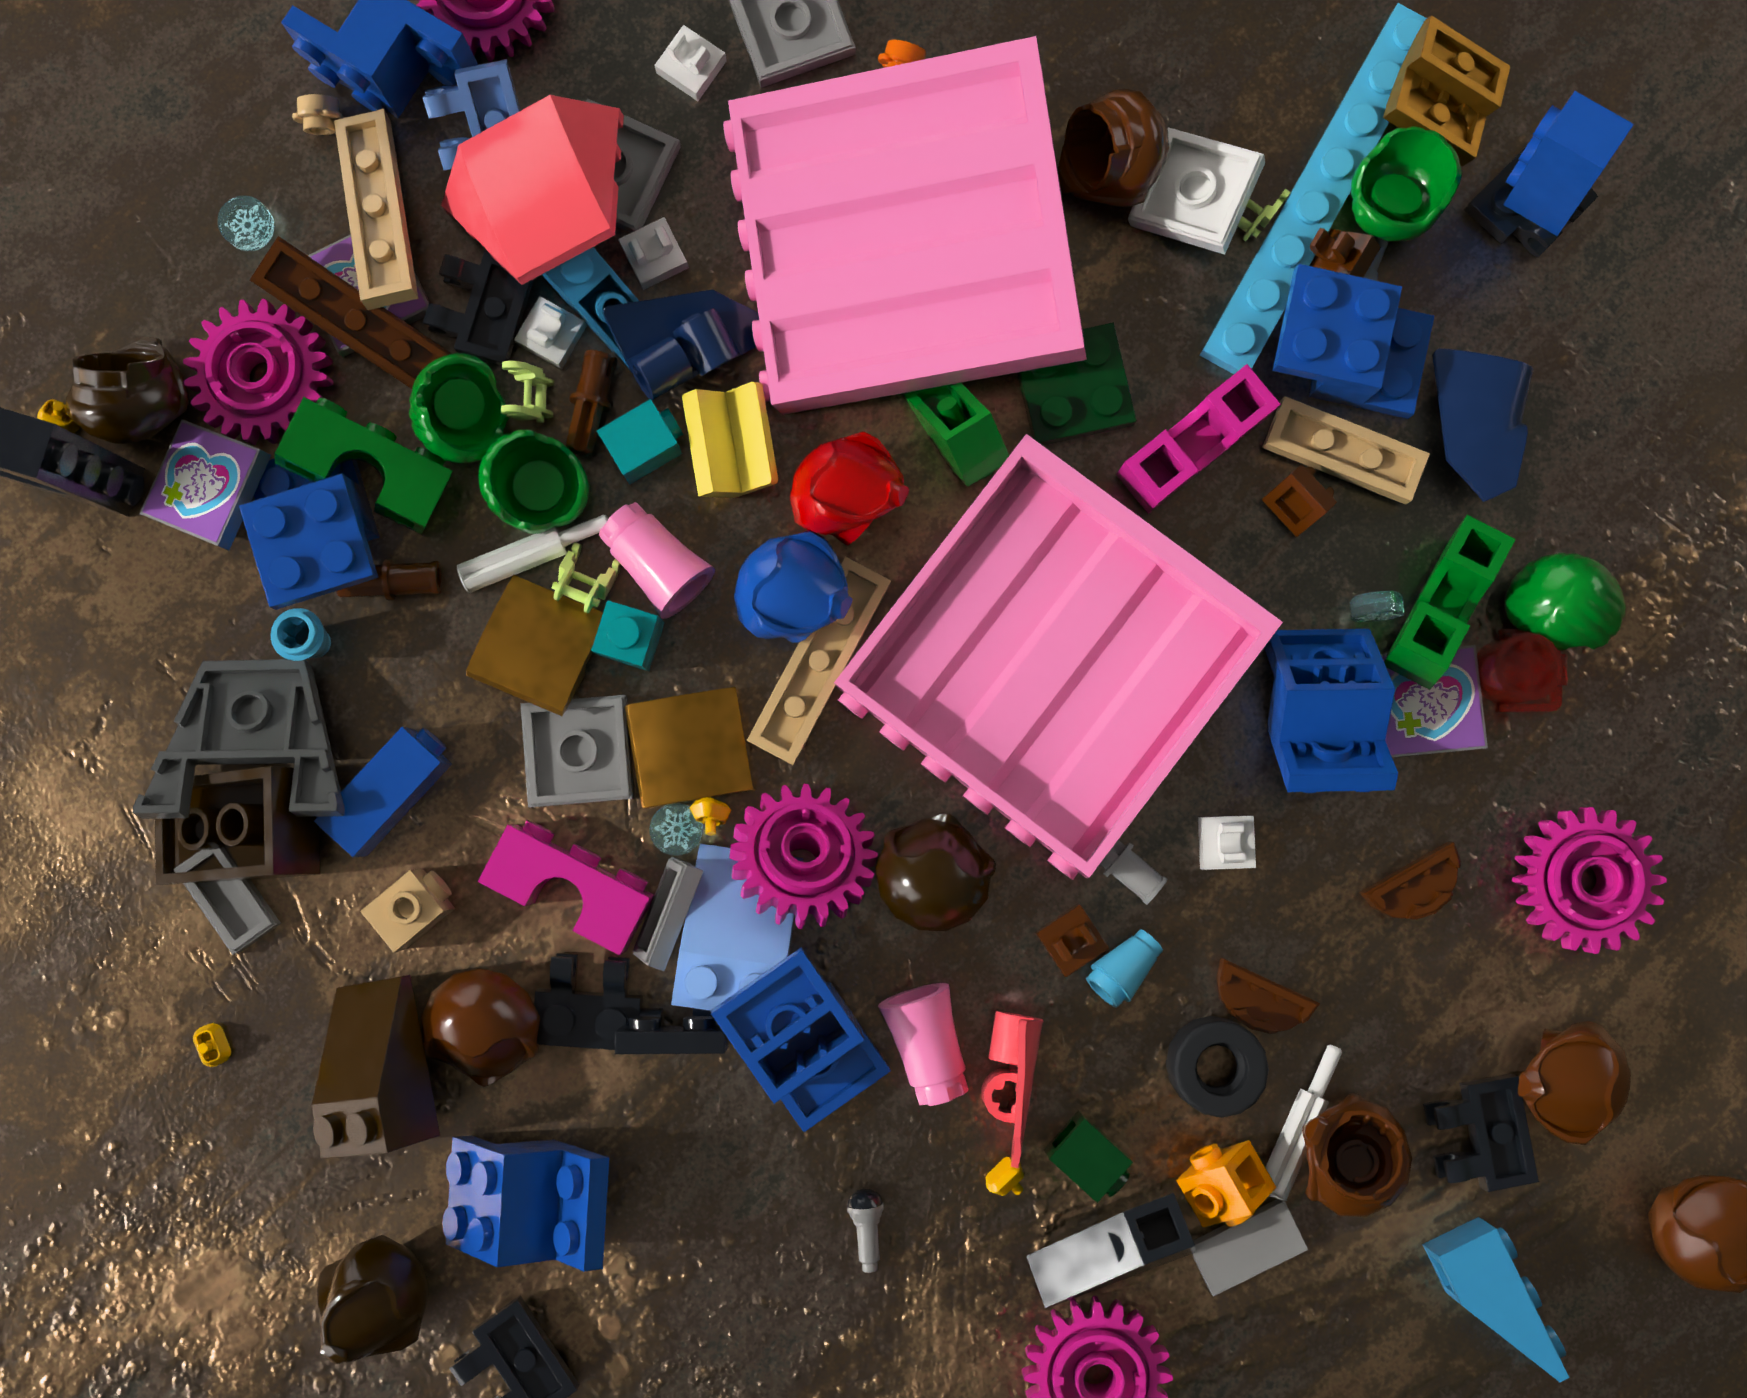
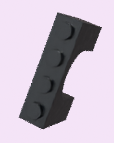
M0 407V477L129 517L132 506H135L140 501L144 491V478L142 476L145 468L54 423Z

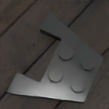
M288 659L202 661L175 717L174 722L178 725L166 751H159L151 768L155 775L145 796L138 795L132 812L142 819L189 818L196 765L294 763L289 812L296 817L344 816V803L312 666L306 660L292 661Z

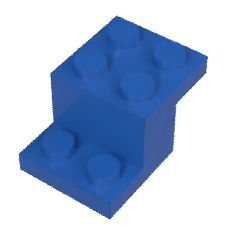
M358 0L338 32L293 5L281 22L295 41L292 48L311 63L308 70L315 77L333 88L339 82L353 91L352 97L370 111L384 109L397 118L400 117L428 72L442 84L456 86L457 82L454 74L456 69L478 65L463 33L408 0Z
M1298 264L1293 271L1272 371L1312 379L1308 397L1409 419L1415 413L1434 315L1398 308L1402 286Z
M275 458L269 460L255 491V501L239 505L269 607L278 610L379 578L368 541L380 536L357 460H350L340 464L335 468L330 477L316 482H312L275 464Z
M1277 630L1264 647L1274 675L1267 730L1287 792L1316 793L1395 790L1398 771L1385 741L1395 687L1371 630Z
M802 947L711 1010V1015L771 1101L775 1104L781 1099L803 1132H806L891 1072L890 1066L830 981L826 983Z
M472 1135L452 1137V1152L446 1162V1175L449 1181L448 1208L444 1212L442 1221L446 1245L495 1267L557 1260L583 1272L603 1269L609 1157L554 1139L495 1144Z

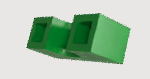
M303 397L274 453L275 464L312 482H316L330 477L335 468L346 461H364L372 465L379 472L383 482V489L375 503L374 512L422 535L453 472L444 467L446 461L428 449L417 447L414 452L396 443L397 436L380 425L368 422L367 426L364 427L347 419L348 412L332 401L318 398L315 403Z
M1466 515L1449 539L1384 660L1386 668L1430 690L1448 670L1470 628V625L1467 623L1487 589L1494 582L1516 539Z

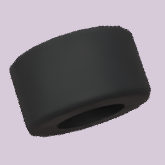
M1216 1016L1194 1019L1179 1029L1169 1044L1166 1059L1169 1082L1181 1099L1202 1114L1220 1118L1241 1114L1256 1104L1266 1088L1269 1066L1265 1049L1253 1033L1230 1019ZM1218 1045L1231 1050L1235 1056L1237 1067L1231 1081L1225 1085L1215 1087L1207 1085L1201 1080L1197 1071V1062L1204 1050Z

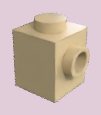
M424 869L409 870L360 912L394 953L408 949L456 908L447 899L452 895L450 888L437 873L430 871L427 874Z

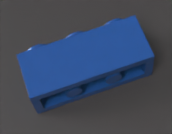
M1574 91L1562 110L1552 105L1534 131L1532 139L1505 181L1513 186V189L1503 205L1558 236L1634 124Z

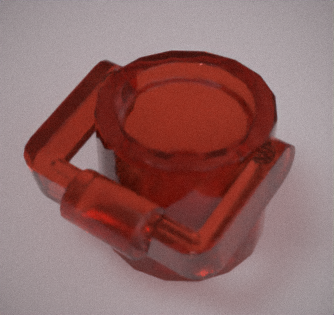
M1519 629L1498 630V638L1501 639L1491 641L1482 647L1477 654L1481 694L1493 703L1500 704V713L1553 712L1559 709L1562 705V686H1568L1567 654H1561V651L1555 647L1553 642L1540 634L1524 632ZM1549 694V703L1515 704L1542 699Z

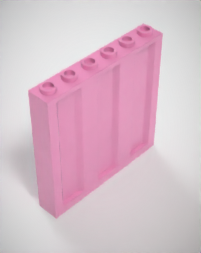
M1036 36L728 100L731 120L724 121V134L729 151L736 154L738 168L731 171V184L736 201H742L745 217L744 220L738 221V233L744 252H750L752 266L751 270L745 271V282L750 300L752 302L757 301L759 320L752 321V332L757 350L759 352L764 351L766 370L759 373V380L763 385L765 402L771 401V405L782 415L1087 360Z
M1026 434L835 680L834 684L837 689L843 692L838 699L842 705L861 719L869 712L881 721L884 726L879 732L903 751L909 744L926 756L921 765L946 783L951 776L968 788L963 797L982 812L988 815L995 808L1010 820L1005 829L1028 847H1031L1036 840L1050 850L1052 855L1047 861L1072 880L1078 873L1085 878H1090L1283 622Z

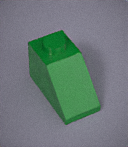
M962 383L912 391L904 395L907 403L946 464L967 487L978 480L990 476L1010 456L991 412Z

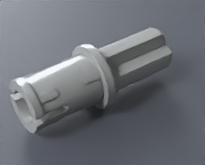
M1118 840L1100 863L1106 869L1103 874L1106 877L1112 874L1147 905L1158 894L1168 879L1165 876L1162 877L1131 850L1134 845L1130 842L1124 845Z

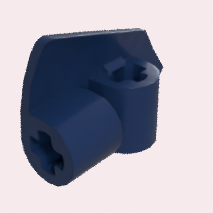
M713 289L611 305L603 309L604 318L627 365L642 391L651 400L658 398L697 375L702 377L756 347L752 332V321L759 320L758 312Z
M1442 348L1435 350L1432 358L1446 461L1466 481L1478 497L1485 502L1517 486L1528 434L1527 426L1522 423L1534 369L1524 362L1494 355Z

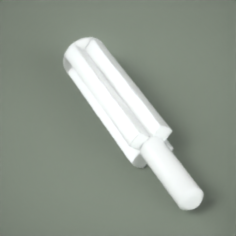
M603 514L561 532L556 527H553L544 533L530 535L457 564L460 581L466 591L471 593L566 555V546L598 534L609 518Z
M1327 1046L1308 1091L1300 1088L1265 1167L1276 1186L1275 1190L1269 1195L1273 1198L1287 1201L1307 1155L1302 1127L1309 1120L1321 1115L1327 1109L1329 1102L1322 1098L1342 1055V1050L1336 1046Z

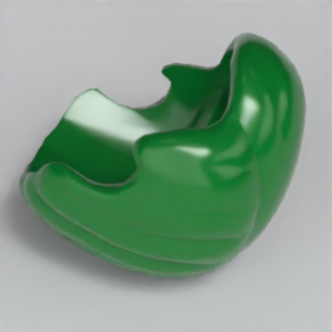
M1416 126L1396 128L1387 133L1361 161L1352 178V211L1359 227L1368 235H1373V237L1385 241L1412 240L1432 228L1452 201L1462 178L1460 160L1453 146L1438 132Z
M454 353L437 358L422 369L413 384L409 398L411 426L416 437L433 454L450 462H477L482 460L489 446L502 436L509 420L507 414L501 413V406L506 405L496 387L494 372L478 357L466 353Z
M516 430L511 434L500 436L497 441L489 446L481 460L478 479L483 499L487 502L490 510L503 522L520 531L538 534L549 531L553 527L568 525L583 513L587 505L589 481L584 467L575 454L559 440L533 430Z
M1576 553L1550 554L1531 561L1512 579L1504 601L1506 615L1514 627L1521 631L1529 632L1543 644L1560 651L1579 646H1587L1594 650L1606 645L1611 637L1618 633L1626 613L1625 599L1617 579L1598 561Z

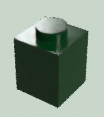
M1079 1110L1044 1149L1049 1160L1097 1203L1105 1194L1112 1197L1118 1193L1130 1177V1172L1127 1169L1133 1163L1132 1160Z

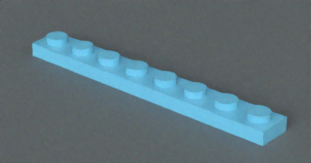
M1397 3L1199 356L1232 374H1235L1246 364L1252 369L1286 308L1294 269L1298 264L1310 265L1315 256L1310 249L1311 242L1320 228H1324L1327 232L1329 231L1351 192V182L1356 169L1361 161L1377 145L1389 124V121L1385 120L1383 116L1390 93L1403 61L1418 31L1427 18Z

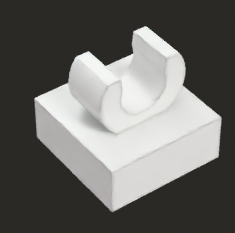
M683 25L654 66L659 76L696 101H699L727 62L724 51Z
M665 217L618 239L643 290L689 268Z
M539 296L514 341L518 346L562 370L587 325L581 318Z
M1254 816L1198 817L1200 869L1256 868Z

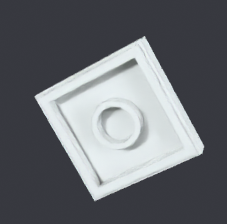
M1168 127L1169 151L1166 162L1156 182L1148 190L1144 203L1133 206L1128 217L1130 226L1225 255L1265 165L1264 154Z

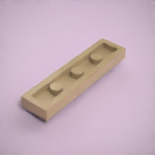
M384 109L334 120L360 301L367 310L418 299L391 120Z
M846 556L841 566L846 576L848 594L853 599L846 616L822 627L799 642L747 739L748 742L793 766L836 688L835 680L848 665L891 585V580Z

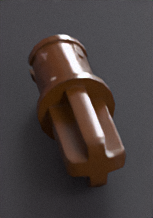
M586 350L584 353L579 384L577 385L576 393H572L569 399L575 407L566 446L575 454L590 456L593 453L602 412L610 411L611 404L608 402L609 389L618 360L616 357H611L612 355L598 350Z
M385 559L383 564L375 565L379 578L336 591L337 595L342 598L385 596L388 601L394 600L396 595L440 594L443 583L441 565L439 561L394 564L391 559Z

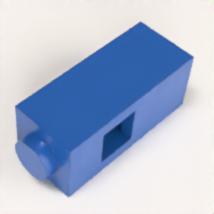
M401 727L341 791L345 808L344 816L317 817L314 822L352 857L368 856L452 765L442 755L446 746L424 727L419 732L415 729Z

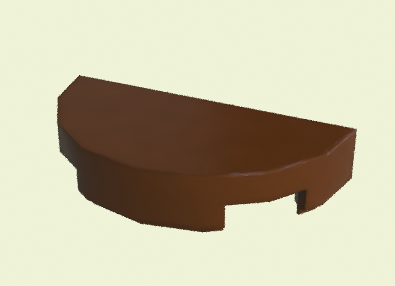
M1451 841L1446 842L1359 893L1372 908L1393 918L1417 920L1435 914L1452 899L1454 894L1452 891L1457 883L1458 868H1461V860L1455 843Z
M1220 959L1216 977L1220 999L1229 1014L1249 1029L1268 1034L1290 1030L1298 1024L1308 1021L1320 1005V1003L1226 959Z

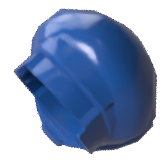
M811 530L768 539L745 559L739 570L734 593L738 618L753 635L764 639L784 637L791 643H799L822 627L833 623L837 619H843L853 601L848 594L846 576L836 552L826 538Z

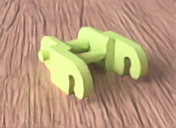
M1285 189L1273 206L1266 205L1264 209L1249 199L1247 207L1259 216L1253 223L1245 217H1241L1238 227L1246 232L1243 236L1245 242L1251 235L1256 238L1261 231L1257 229V226L1261 225L1264 228L1267 226L1291 192Z
M512 360L502 362L503 370H508V373L514 375L515 380L524 383V405H502L501 413L520 421L536 419L538 423H544V418H552L553 412L546 409L547 387L554 386V380L545 377L542 368L529 363ZM532 386L536 387L535 405H531Z
M574 542L571 548L572 551L568 550L559 566V582L554 581L551 588L555 590L553 598L559 601L563 595L583 603L584 612L589 613L593 606H599L600 600L597 598L606 599L620 572L621 564L614 559L612 568L609 567L606 574L601 573L597 580L575 571V564L580 555L582 545ZM574 578L593 587L588 594L569 586L571 580Z

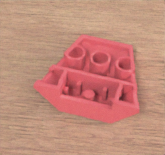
M548 95L459 144L441 206L450 217L456 219L473 239H476L484 246L489 254L521 285L533 280L615 236L619 187L614 180L615 163L621 160V149L617 144V133L619 128H623V113L620 108Z

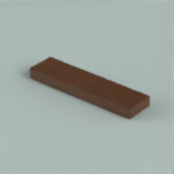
M279 236L250 278L251 282L411 389L423 368L437 358L452 354L385 307L367 310L360 301L357 288Z

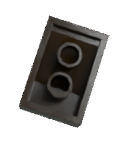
M268 766L194 776L189 818L155 819V885L319 875V826L314 822L317 817H296L289 812L294 768ZM222 847L225 848L237 866L223 868L213 854L189 872L176 873L173 870L200 850H212Z
M410 975L336 988L311 1104L314 1116L313 1134L319 1145L321 1158L389 1153L440 1136Z

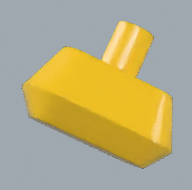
M50 399L46 401L38 412V419L54 423L72 433H75L80 428L67 415L66 404L59 400Z
M711 797L698 799L690 806L695 820L705 824V834L709 836L716 834V826L724 825L731 812V808L726 803Z
M210 1023L195 1031L193 1042L201 1062L205 1066L215 1067L229 1059L231 1048L220 1025Z
M1011 1157L1003 1158L986 1175L987 1189L1001 1196H1005L1010 1191L1015 1195L1021 1194L1023 1187L1019 1182L1024 1178L1021 1163H1019V1168L1011 1167Z

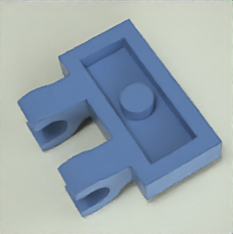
M507 59L456 69L454 74L458 86H440L425 90L426 95L423 96L428 118H437L465 111L472 137L521 111ZM459 137L440 142L441 148H438V153L443 170L452 169L459 144L470 138Z

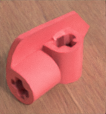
M996 1011L988 1059L1007 1063L1009 1068H999L992 1071L984 1079L981 1087V1097L992 1116L1004 1122L1015 1123L1011 1167L1019 1168L1043 1019ZM1005 1081H1012V1087L1016 1091V1099H1010L1005 1108L999 1107L1000 1102L997 1097H992L994 1089L1002 1090L1005 1086Z

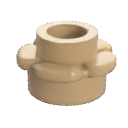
M320 94L299 96L297 98V113L292 114L295 122L303 124V131L313 135L334 134V120L345 118L340 113V105L337 98Z

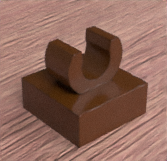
M1320 228L1310 244V249L1315 254V257L1309 266L1363 278L1381 247L1373 235L1331 229L1328 233L1324 228Z
M1302 464L1262 499L1296 537L1325 515L1337 503L1333 498L1334 489L1331 486L1325 489L1313 476L1316 470L1313 467L1305 468Z
M1078 903L1035 932L1064 977H1068L1109 949L1082 906Z

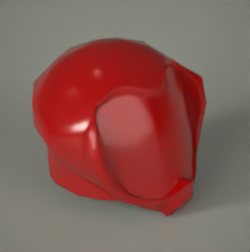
M862 431L821 444L803 459L794 474L790 501L796 524L805 530H811L818 534L832 535L843 544L850 545L867 529L874 519L887 514L896 507L902 506L909 494V488L904 485V478L899 467L880 440Z

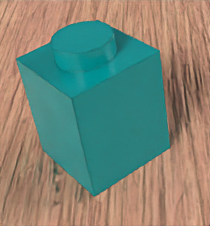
M651 399L597 430V433L630 485L683 454L676 439L684 435L668 408L659 413Z
M607 600L591 651L600 657L650 671L665 622L657 615Z

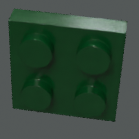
M1114 322L1082 329L1087 360L1017 372L1032 438L1042 446L1134 426L1137 422Z

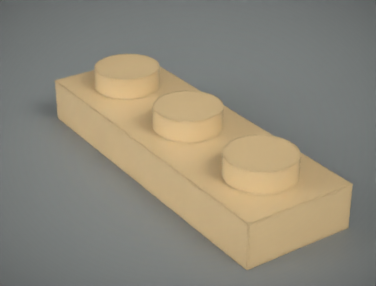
M1285 396L1280 401L1281 405L1276 410L1262 448L1405 505L1412 501L1430 453Z

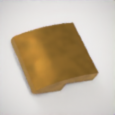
M1431 15L1422 24L1403 61L1390 93L1383 118L1398 128L1416 126L1438 132L1453 146L1459 157V164L1463 167L1477 157L1486 117L1501 107L1510 65Z
M513 575L480 637L466 669V676L563 716L585 676L586 664L593 653L591 649L603 612L592 608L589 613L584 612V604L562 596L559 601L554 600V591Z
M736 687L678 695L625 706L642 809L753 790Z

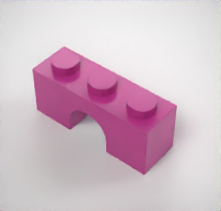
M1246 364L1206 396L1181 421L1168 431L1165 429L1125 461L1116 475L1149 514L1261 424L1281 404L1249 365Z
M526 820L523 827L518 824H507L478 882L523 906H528L536 902L542 888L551 879L556 877L567 879L579 889L583 901L582 912L572 931L618 955L627 952L654 898L653 894L644 890L648 882L622 868L619 869L617 875L612 874L598 866L601 860L600 856L581 846L573 844L570 851L554 844L551 841L555 834L532 821Z

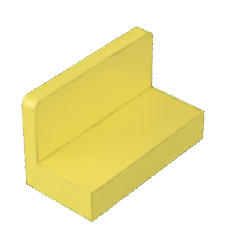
M750 382L726 392L694 389L682 394L699 497L736 498L777 484L778 474L763 385L761 383Z

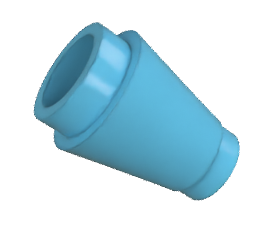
M293 608L283 612L277 617L271 628V642L274 649L279 655L288 660L300 661L320 658L329 651L331 646V638L320 619L307 609Z
M1140 929L1134 936L1129 937L1091 965L1093 971L1086 977V981L1105 1002L1117 1008L1123 1001L1130 1002L1156 962L1157 957L1163 952V949L1149 933Z

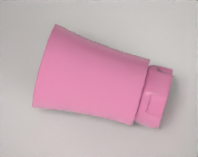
M636 502L630 505L625 504L619 508L600 529L599 536L611 548V555L627 570L647 595L662 619H667L684 609L704 590L715 573L713 566L689 550L652 514H647Z
M935 983L920 986L893 995L879 1003L878 1008L892 1033L902 1058L909 1084L915 1087L919 1105L934 1106L943 1104L968 1092V1085L963 1073L966 1067L960 1051L952 1015L949 984Z

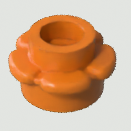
M889 40L885 53L879 54L878 62L886 68L924 60L926 51L922 47L907 41Z

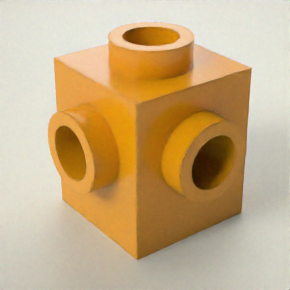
M1250 1140L1221 1149L1216 1143L1201 1148L1189 1158L1192 1165L1176 1180L1202 1227L1225 1222L1228 1227H1233L1245 1222L1254 1215L1256 1209L1276 1188Z

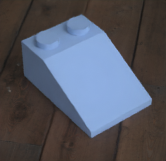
M702 843L699 845L695 867L703 870V874L685 917L671 1005L711 1011L789 956L795 915L788 913L786 919L778 925L775 924L777 910L775 907L771 906L761 914L756 913L759 895L743 899L740 896L741 889L747 879H732V868L738 861L729 858L730 847ZM794 857L795 859L803 862V858Z

